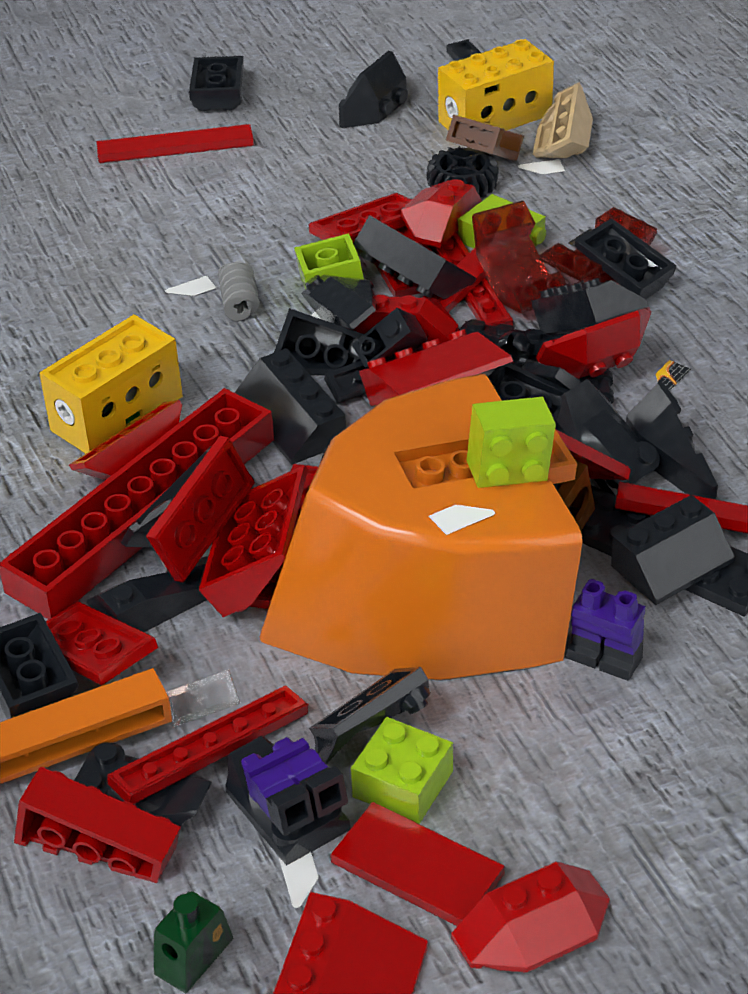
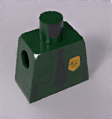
M193 891L176 897L173 902V909L156 926L154 931L155 976L187 994L233 940V935L224 912L218 905Z

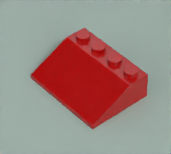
M462 329L448 334L450 340L440 343L439 338L421 343L423 349L413 352L412 347L395 352L396 358L386 362L385 357L369 361L367 362L369 368L361 370L359 373L370 406H374L383 400L450 379L477 375L511 363L513 360L511 355L478 331L467 334L466 329Z
M305 465L250 489L212 542L199 591L222 617L235 612H242L251 606L283 564L290 545L308 468Z
M310 892L273 994H414L428 948V940L350 900Z

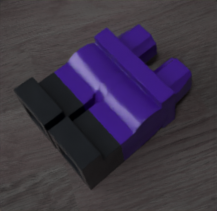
M589 579L572 606L571 643L567 648L566 659L594 669L600 662L599 671L629 681L643 658V616L645 615L646 606L638 604L637 594L624 590L618 592L615 596L605 592L603 582Z
M285 737L275 742L272 748L273 753L263 758L253 753L241 761L250 797L258 803L283 836L314 821L313 813L320 818L348 803L343 773L335 766L329 768L322 761L318 753L309 748V743L304 738L293 742L288 737ZM329 793L333 795L329 801L320 803L319 794ZM297 810L300 814L291 820H286L285 811Z

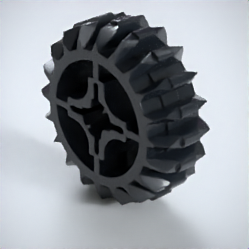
M460 146L455 149L448 147L447 151L440 150L439 154L432 155V159L428 161L426 179L430 187L448 180H462L465 184L473 185L482 198L486 197L487 193H492L493 188L497 187L499 168L494 156L469 147L461 148Z

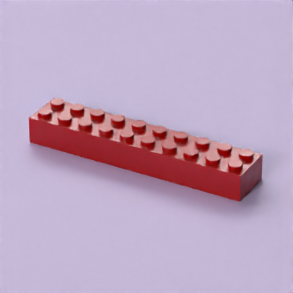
M223 388L0 562V576L4 593L35 612H41L42 616L48 620L76 603L143 548L125 547L121 543L128 528L210 446H213L219 436L229 437L244 464L273 442L272 411Z

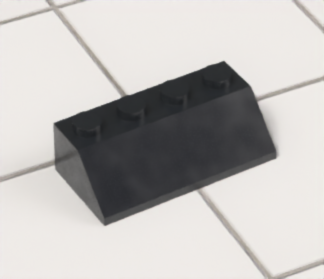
M370 215L353 243L355 247L362 250L359 256L375 264L376 260L380 261L378 267L391 275L397 271L399 273L397 279L411 287L415 282L418 284L416 290L429 298H432L433 294L442 299H446L468 285L474 284L477 280L476 277Z
M599 278L585 282L580 281L571 285L569 283L559 287L554 286L540 291L541 297L531 300L539 328L543 331V334L590 327L649 306L646 299L612 280L600 282Z
M287 348L259 358L235 391L236 394L272 411L273 443L291 465L323 453L324 448L329 446L331 440L346 429L345 414Z

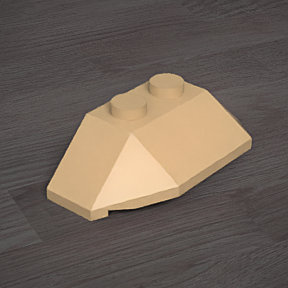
M579 82L557 93L554 98L555 103L542 118L538 125L533 149L535 158L566 159L574 154H582L589 147L593 118L583 88Z

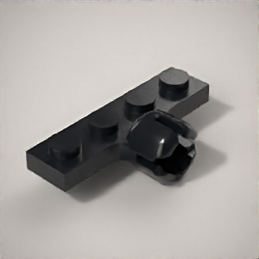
M476 319L466 321L459 329H466L467 334L478 331L511 355L513 360L511 364L520 368L531 355L538 354L543 342L567 335H547L538 329L516 330L512 325L508 324L486 325L484 321Z

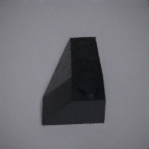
M316 275L305 284L306 289L301 293L322 320L349 329H354L376 311V304L373 298L375 293L372 290L374 285L370 280L322 275L320 277Z
M289 308L274 352L287 348L310 375H325L327 372L360 361L352 344L364 334Z
M664 382L657 383L626 415L627 425L640 441L648 442L657 449L660 457V467L655 472L685 494L716 499L718 485L703 453H695L692 440L693 433L690 426L683 427L677 414H680L681 408Z
M206 564L195 566L184 582L175 581L169 572L132 579L87 599V604L93 609L142 632H146L207 600L199 591Z

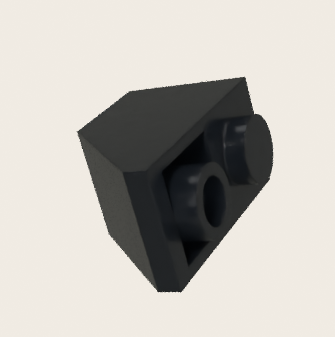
M396 308L356 340L352 346L367 369L369 368L367 362L381 357H385L386 362L396 358L395 352L410 347L414 351L422 345L421 343L426 342L428 337L415 315Z

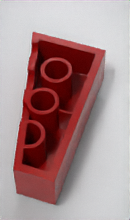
M40 766L19 800L14 843L27 846L29 841L43 844L42 849L44 852L58 855L60 850L75 853L79 862L89 865L99 861L107 862L111 871L158 883L176 849L181 827L173 824L165 817L155 816L143 811L131 802L120 801L104 794L96 787L85 786L69 779L61 772L51 771Z

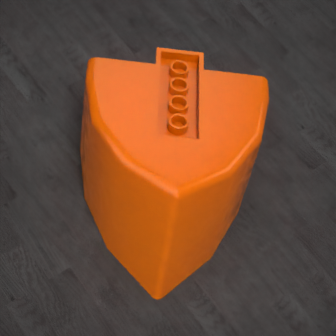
M486 374L450 379L383 400L331 440L307 491L259 636L261 642L350 673L385 676L394 669L421 667L428 679L435 680L531 668L563 661L582 550V534L578 524L553 485L575 480L577 462L556 429L548 480L478 488L466 461L472 404L502 401ZM454 505L492 509L495 511L493 516L448 535L429 517V515Z

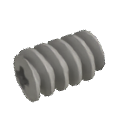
M244 262L227 263L218 269V277L225 315L236 322L245 320L256 312L260 304L253 268Z

